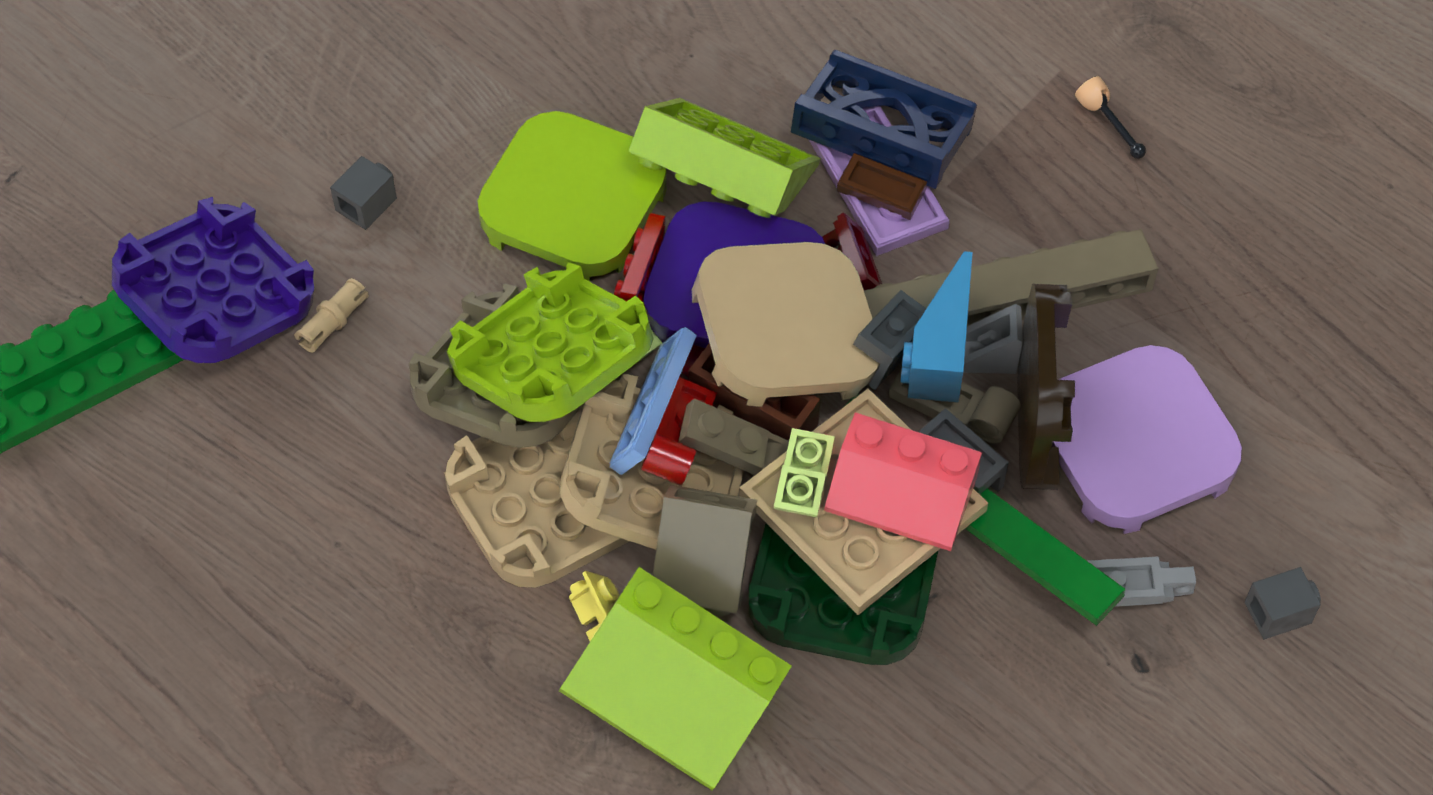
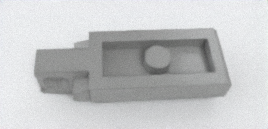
M1159 557L1088 560L1089 563L1125 588V596L1116 606L1163 604V602L1174 601V596L1191 595L1194 593L1196 585L1194 566L1170 568L1169 562H1162L1159 560Z

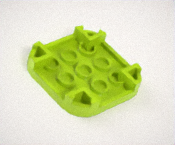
M560 111L540 113L528 119L518 129L484 184L477 201L481 228L488 236L489 244L500 251L504 249L505 245H509L563 267H566L568 262L581 266L584 279L589 282L590 277L606 275L615 269L620 273L624 268L626 257L634 244L637 229L644 227L649 214L652 213L657 202L664 201L667 191L666 168L662 167L661 170H655L639 163V156L628 152L633 136L570 113Z
M569 262L566 264V270H557L541 275L538 267L523 274L527 288L475 326L471 327L460 320L450 329L453 339L446 352L455 377L464 386L508 413L529 422H546L561 418L574 411L640 361L650 350L653 342L652 330L644 303L636 295L626 302L584 279L581 266Z

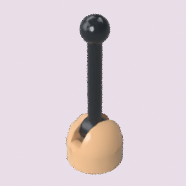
M1096 76L1083 83L1075 93V97L1087 110H1101L1130 146L1132 157L1136 159L1144 157L1146 154L1145 146L1133 139L1107 106L1110 92L1101 77Z

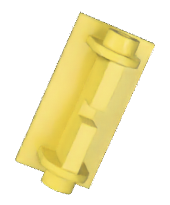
M584 571L582 574L585 580L578 581L570 586L572 594L569 596V599L582 625L586 626L597 619L599 624L586 632L589 641H591L619 598V593L608 577Z

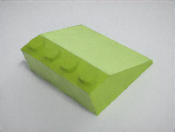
M682 98L645 106L628 151L639 156L638 162L646 167L655 170H661L662 167L676 172L674 177L677 180L692 186H697L698 182L712 188V195L729 202H733L736 198L749 204L747 209L750 212L766 218H770L771 214H780L788 208L819 166L821 160L817 156Z
M638 567L559 689V692L713 791L767 708L792 665Z

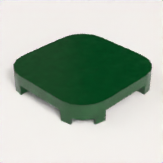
M766 523L752 581L749 583L750 619L754 628L766 640L782 647L869 665H889L903 660L916 648L922 635L938 551L862 613L857 615Z

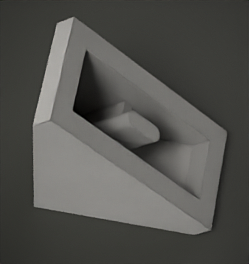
M1019 305L1009 306L967 326L963 373H1017L1023 344L1022 316Z

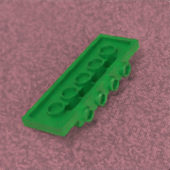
M115 290L108 294L106 301L94 307L82 305L75 308L70 313L68 320L56 326L44 324L37 327L31 333L30 339L16 346L13 343L0 345V454L185 359L169 350L118 297Z

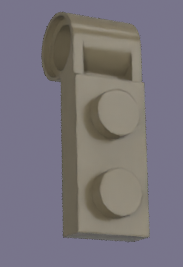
M902 369L889 389V398L929 417L935 418L946 408L983 441L992 444H998L1003 440L1021 408L1019 399L1004 388L993 386L989 387L984 393L963 382L961 384L959 402L908 398L909 383H901Z
M695 398L686 405L678 441L752 473V477L785 453L789 444L788 440L774 435L766 429Z

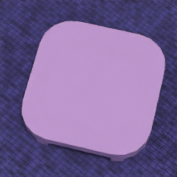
M1149 345L1132 349L1059 379L1075 380V398L1072 399L1071 426L1073 433L1071 442L1053 441L1052 447H1059V464L1083 502L1081 512L1091 523L1097 520L1108 527L1123 529L1124 534L1140 531L1142 523L1209 494H1212L1214 499H1216L1228 490L1241 462L1242 447L1235 430L1194 367L1183 355L1167 347Z

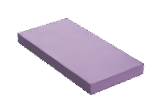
M880 106L863 108L871 121L886 127L892 126ZM809 140L837 188V183L852 156ZM927 186L911 220L905 219L902 215L890 212L882 207L878 208L860 201L854 196L840 193L857 224L862 227L864 235L876 256L949 228V219L929 186Z

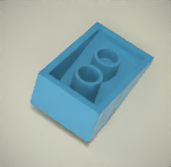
M963 252L915 325L913 342H904L901 383H909L908 398L959 402L964 371L973 252Z

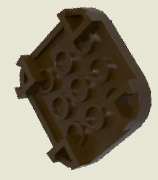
M1032 284L1022 329L1023 344L1018 363L1017 396L1021 403V408L1018 412L1019 471L1021 487L1023 489L1058 490L1060 486L1059 447H1052L1053 441L1071 442L1072 438L1071 403L1072 399L1075 398V380H1057L1055 328H1067L1072 307L1071 292H1067V285Z

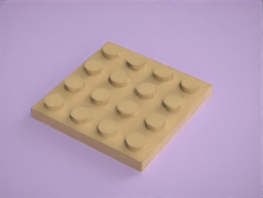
M866 389L812 431L835 436L818 517L774 509L781 470L787 451L739 487V496L757 500L756 513L857 615L862 613L940 549L824 511L839 453L855 412L910 429L869 389ZM974 489L957 535L987 511L988 502Z

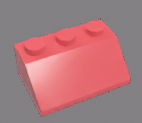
M855 412L839 453L824 511L951 551L977 479L982 452Z

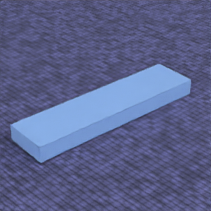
M686 327L681 328L669 337L658 349L610 460L609 467L620 475H623L646 458L697 336Z

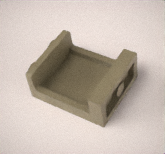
M670 485L663 499L653 576L713 615L725 616L730 614V612L737 614L743 597V579L757 500Z

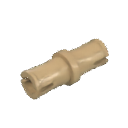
M351 278L346 281L345 285L329 301L323 300L316 308L317 313L294 334L296 340H300L303 337L299 345L308 352L313 353L335 330H341L347 324V317L369 297L367 291L359 294L365 287L357 280Z

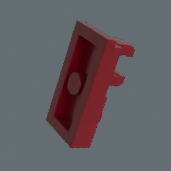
M843 212L837 216L838 220L833 222L835 229L822 236L826 245L833 248L838 246L837 250H840L852 261L859 274L864 291L874 289L882 284L863 229Z

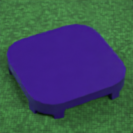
M213 197L199 200L196 213L139 240L129 233L118 241V249L112 258L113 289L118 297L162 343L182 359L195 363H217L230 359L296 325L308 315L314 296L313 268L307 260L297 263L255 222L256 210L245 202L239 208L229 204H213Z
M702 201L687 205L678 211L669 223L645 286L643 303L651 330L663 343L678 330L686 327L697 335L693 345L706 348L710 342L699 303H692V287L699 269L708 255L715 250L731 246L801 242L825 244L822 236L812 227L798 221L773 215L770 218L756 215L748 209L724 203Z

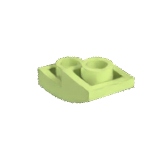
M792 428L785 462L781 470L774 509L818 517L835 436Z

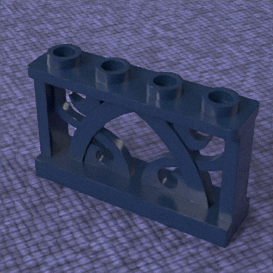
M833 50L829 60L806 93L801 94L795 102L791 133L849 156L855 153L927 181V186L936 189L942 180L946 168L966 136L972 130L977 104L844 52ZM832 85L841 88L844 96L838 94ZM824 96L831 101L829 104L821 101ZM888 106L900 111L909 125L886 127L871 121L863 108ZM940 128L948 129L947 131H933ZM929 141L944 142L942 147L930 144Z

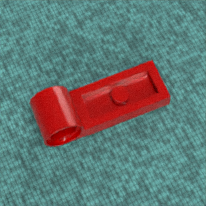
M679 377L641 470L682 487L697 451L678 442L686 405L695 398L712 406L717 394L716 392Z

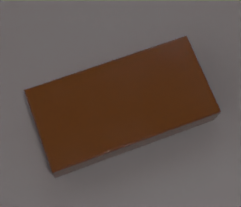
M855 153L852 155L837 183V192L854 196L858 200L875 207H882L890 212L902 215L903 218L911 220L927 189V181Z

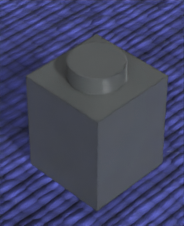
M363 156L330 187L335 211L365 230L397 199L394 176L391 171L383 164H374Z
M1298 567L1253 582L1244 603L1263 640L1312 624L1321 605V597L1316 584L1312 580H1308L1302 568Z

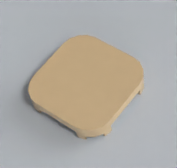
M813 242L731 246L715 250L704 259L692 287V303H699L716 364L712 376L718 387L724 384L733 393L748 399L746 405L762 407L766 398L840 392L842 400L857 397L859 391L870 383L879 363L853 345L858 334L870 323L872 315L859 274L852 261L840 250L826 244Z
M622 374L620 380L612 381L585 402L561 477L560 496L565 508L577 521L601 532L656 550L664 496L670 485H679L641 470L644 459L623 475L618 474L609 467L610 460L641 391L640 388L636 387L639 376ZM720 404L717 407L718 409L727 412L731 415H733L734 413L733 411L721 406ZM697 450L682 487L738 496L744 470Z
M584 404L558 435L543 444L517 448L500 444L482 436L471 442L466 435L454 444L455 450L447 462L444 475L452 504L492 569L504 581L518 587L536 588L552 583L629 542L577 521L565 508L560 496L561 477Z

